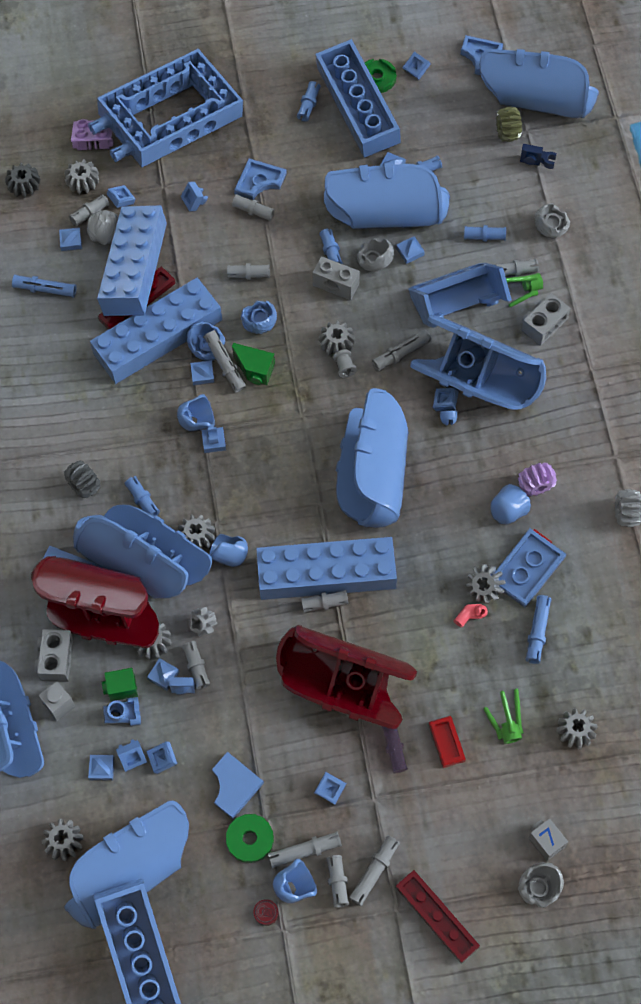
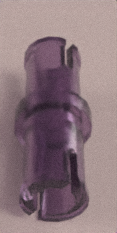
M382 726L387 743L385 749L386 753H389L393 773L408 770L403 753L404 743L400 741L398 729Z

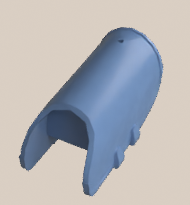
M486 49L481 55L479 64L481 78L486 87L496 96L500 105L564 117L585 118L592 111L596 103L599 91L595 87L590 86L586 68L574 59L553 55L550 52L541 51V53L525 52L523 49H517L516 51Z
M392 162L371 167L361 165L359 168L330 171L325 176L324 204L327 211L334 218L353 229L439 225L448 213L449 192L446 188L440 186L433 171L421 165L393 164Z
M432 314L429 315L427 319L429 322L454 334L445 356L438 359L412 360L410 365L412 369L439 380V384L444 387L452 386L463 391L462 395L469 398L475 396L509 409H523L530 406L540 396L546 382V367L542 359L530 356L448 319Z
M377 388L370 389L367 393L364 409L354 408L350 411L345 435L340 444L342 449L340 461L336 465V496L341 510L348 517L357 521L359 525L374 528L386 527L397 522L400 516L409 434L406 419L400 405L386 390Z
M131 505L113 506L104 516L93 515L84 517L77 522L74 529L73 544L78 553L80 552L85 558L102 568L140 577L147 594L154 599L172 598L179 595L186 585H192L201 581L209 573L212 565V557L185 538V534L179 530L175 531L164 524V520L160 517H154Z
M0 661V772L3 771L8 775L19 778L31 777L44 766V758L36 733L38 727L32 719L29 708L31 705L29 696L25 695L17 674L8 664Z
M167 801L144 816L136 817L121 830L114 834L111 832L103 837V841L89 849L76 861L69 875V886L73 898L64 906L65 910L75 921L84 927L96 929L102 923L94 900L95 894L141 878L143 879L146 892H149L170 875L181 869V857L189 831V821L181 805L175 801Z

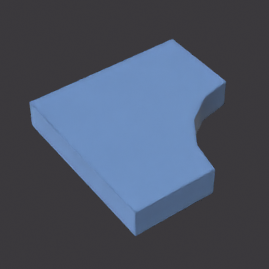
M465 35L460 55L471 60L475 67V74L481 75L479 64L482 53L486 49L502 50L503 43Z
M248 159L234 189L235 195L254 200L257 194L264 190H280L287 170Z
M229 752L212 769L220 784L219 795L214 804L230 818L234 819L264 784V781Z

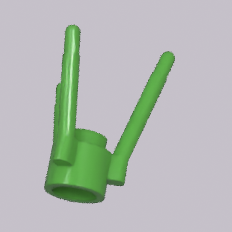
M540 273L506 278L507 283L522 282L524 290L529 291L526 295L511 302L509 307H513L532 296L538 295V290L543 289V280Z
M517 688L514 689L516 723L512 721L505 692L501 691L500 695L507 722L501 724L502 729H500L487 707H484V712L494 727L498 740L503 739L504 744H510L520 741L522 739L521 734H524L521 726L519 690Z

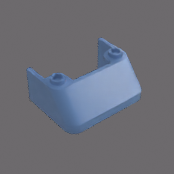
M478 263L417 284L408 289L423 324L432 328L437 327V325L427 320L431 314L444 318V315L478 303L493 306L498 304L500 299L505 301L512 300L503 267L489 263Z

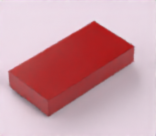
M448 716L429 722L428 725L442 767L446 768L465 762L466 758L452 717Z

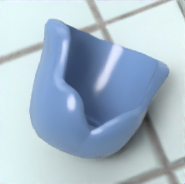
M204 394L186 401L178 407L177 419L185 430L197 431L215 426L211 404ZM192 417L197 418V423L193 421Z
M512 484L505 485L493 498L490 506L493 518L500 524L506 525L527 515L531 508L530 498L520 487Z
M219 534L212 543L209 555L213 561L236 567L244 562L248 553V545L243 537H230Z
M295 859L291 865L281 870L273 880L275 894L281 901L286 903H295L317 894V886L305 863L300 859ZM288 882H292L296 888L294 894L292 893Z

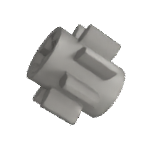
M206 606L191 611L193 616L188 619L191 631L198 633L199 637L214 632L212 626L217 624L214 612L207 610Z

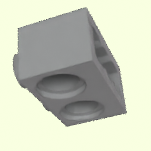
M551 293L547 298L540 299L532 312L528 311L522 319V332L541 346L568 320L571 308Z
M43 629L42 637H38L37 650L40 651L39 659L35 660V673L38 674L41 681L69 682L74 639L70 630ZM54 641L60 642L56 648L49 647ZM57 663L55 669L47 670L49 664Z

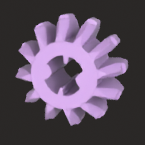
M537 463L519 473L518 484L527 496H537L545 491H549L556 485V473L548 463Z

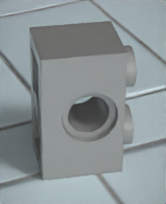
M321 256L313 271V286L350 301L352 300L360 283V271Z

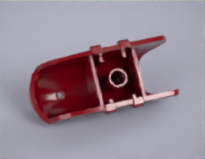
M56 556L45 557L33 568L31 572L33 588L41 598L48 601L46 608L47 617L57 628L70 630L71 633L81 636L82 639L92 640L93 638L103 640L111 645H117L118 643L149 648L156 641L159 635V622L156 613L148 602V594L140 577Z
M302 625L290 628L281 638L277 648V671L281 676L282 685L288 691L321 705L323 710L329 712L336 710L348 714L349 718L355 721L362 719L390 729H397L403 720L402 715L391 702L387 692L389 675L405 680L415 679L417 671L409 663L302 627Z

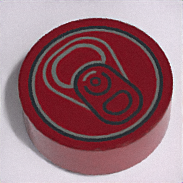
M264 899L255 905L253 913L255 920L260 925L269 926L277 920L278 908L273 901Z

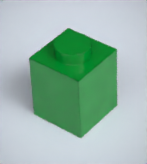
M133 668L105 672V681H102V689L104 695L108 694L111 702L138 697Z

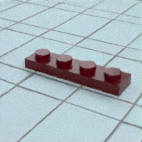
M162 266L155 271L147 306L176 284L175 279ZM102 312L98 315V320L109 330L133 315L104 316Z
M415 870L396 885L395 888L461 964L480 948L477 941Z

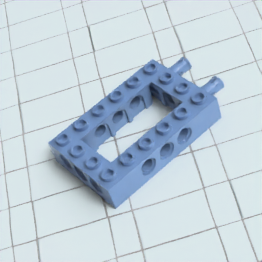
M196 49L98 97L97 104L100 118L88 123V127L93 135L110 128L121 141V146L110 150V155L115 162L132 155L139 165L144 167L242 117L243 100L203 53ZM191 86L205 100V103L195 108L191 107L187 112L177 117L173 116L171 120L161 125H155L151 129V136L143 128V124L138 122L133 116Z

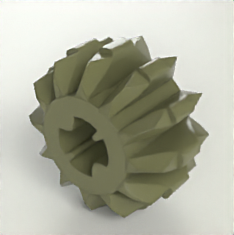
M505 107L497 112L496 126L498 137L502 142H512L521 137L522 123L520 112L516 107Z

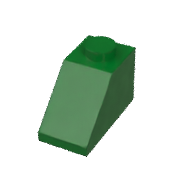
M233 343V357L245 378L256 385H268L275 365L274 353Z

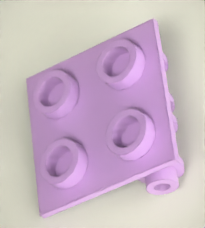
M81 119L73 122L71 136L73 149L88 150L89 146V150H92L91 141H94L95 149H98V142L99 149H110L113 146L112 130L110 128L93 135L88 127V123L92 121Z

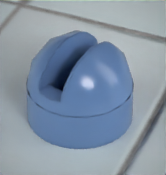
M457 410L440 411V419L444 425L447 426L449 420L451 425L457 421Z

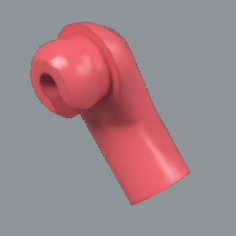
M468 604L464 606L454 619V623L459 627H463L469 619L485 617L488 610L482 604Z

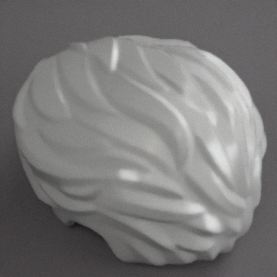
M553 203L546 204L535 212V226L544 236L556 238L568 231L570 220L567 213L561 212Z
M100 210L92 214L87 224V232L93 242H99L101 245L112 244L119 217L114 212L108 210Z
M373 238L362 244L356 257L360 267L368 271L377 272L386 268L392 262L394 249L385 238L382 241Z
M540 862L534 864L522 874L518 886L519 893L526 903L530 905L536 904L538 907L545 908L559 898L564 886L563 875L558 867L552 863Z

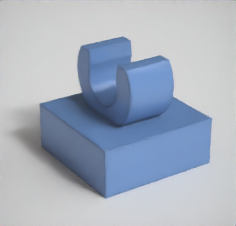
M188 182L181 195L189 211H196L199 205L205 204L208 196H203L202 194L203 188L198 187L195 182Z
M208 427V429L201 430L204 453L226 450L223 427Z
M132 739L130 744L125 746L121 744L116 749L125 772L147 762L138 740Z

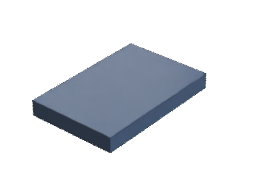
M529 528L495 571V573L500 571L503 573L498 578L499 581H506V584L499 585V587L504 590L505 594L526 608L564 560L566 553Z

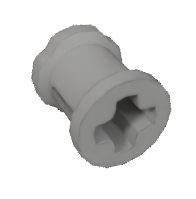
M347 349L340 350L332 356L333 361L337 363L339 368L338 374L342 378L350 377L357 372V367L353 365L350 358L351 352Z

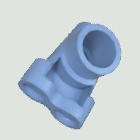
M138 697L127 698L126 702L112 701L109 705L103 706L104 723H129L130 726L141 725ZM118 712L120 716L116 717L111 713Z

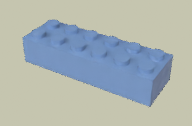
M352 39L316 53L317 69L363 157L365 158L401 143L400 128Z
M161 205L121 207L97 297L104 316L145 315L167 225Z
M197 277L148 306L145 315H133L92 339L90 344L93 354L114 383L117 384L187 342V332L193 324L207 322L215 325L222 320L221 307Z
M392 537L256 548L261 600L321 595L323 592L330 594L344 590L347 593L396 589L397 576Z
M141 878L95 894V904L126 1004H181L143 879Z

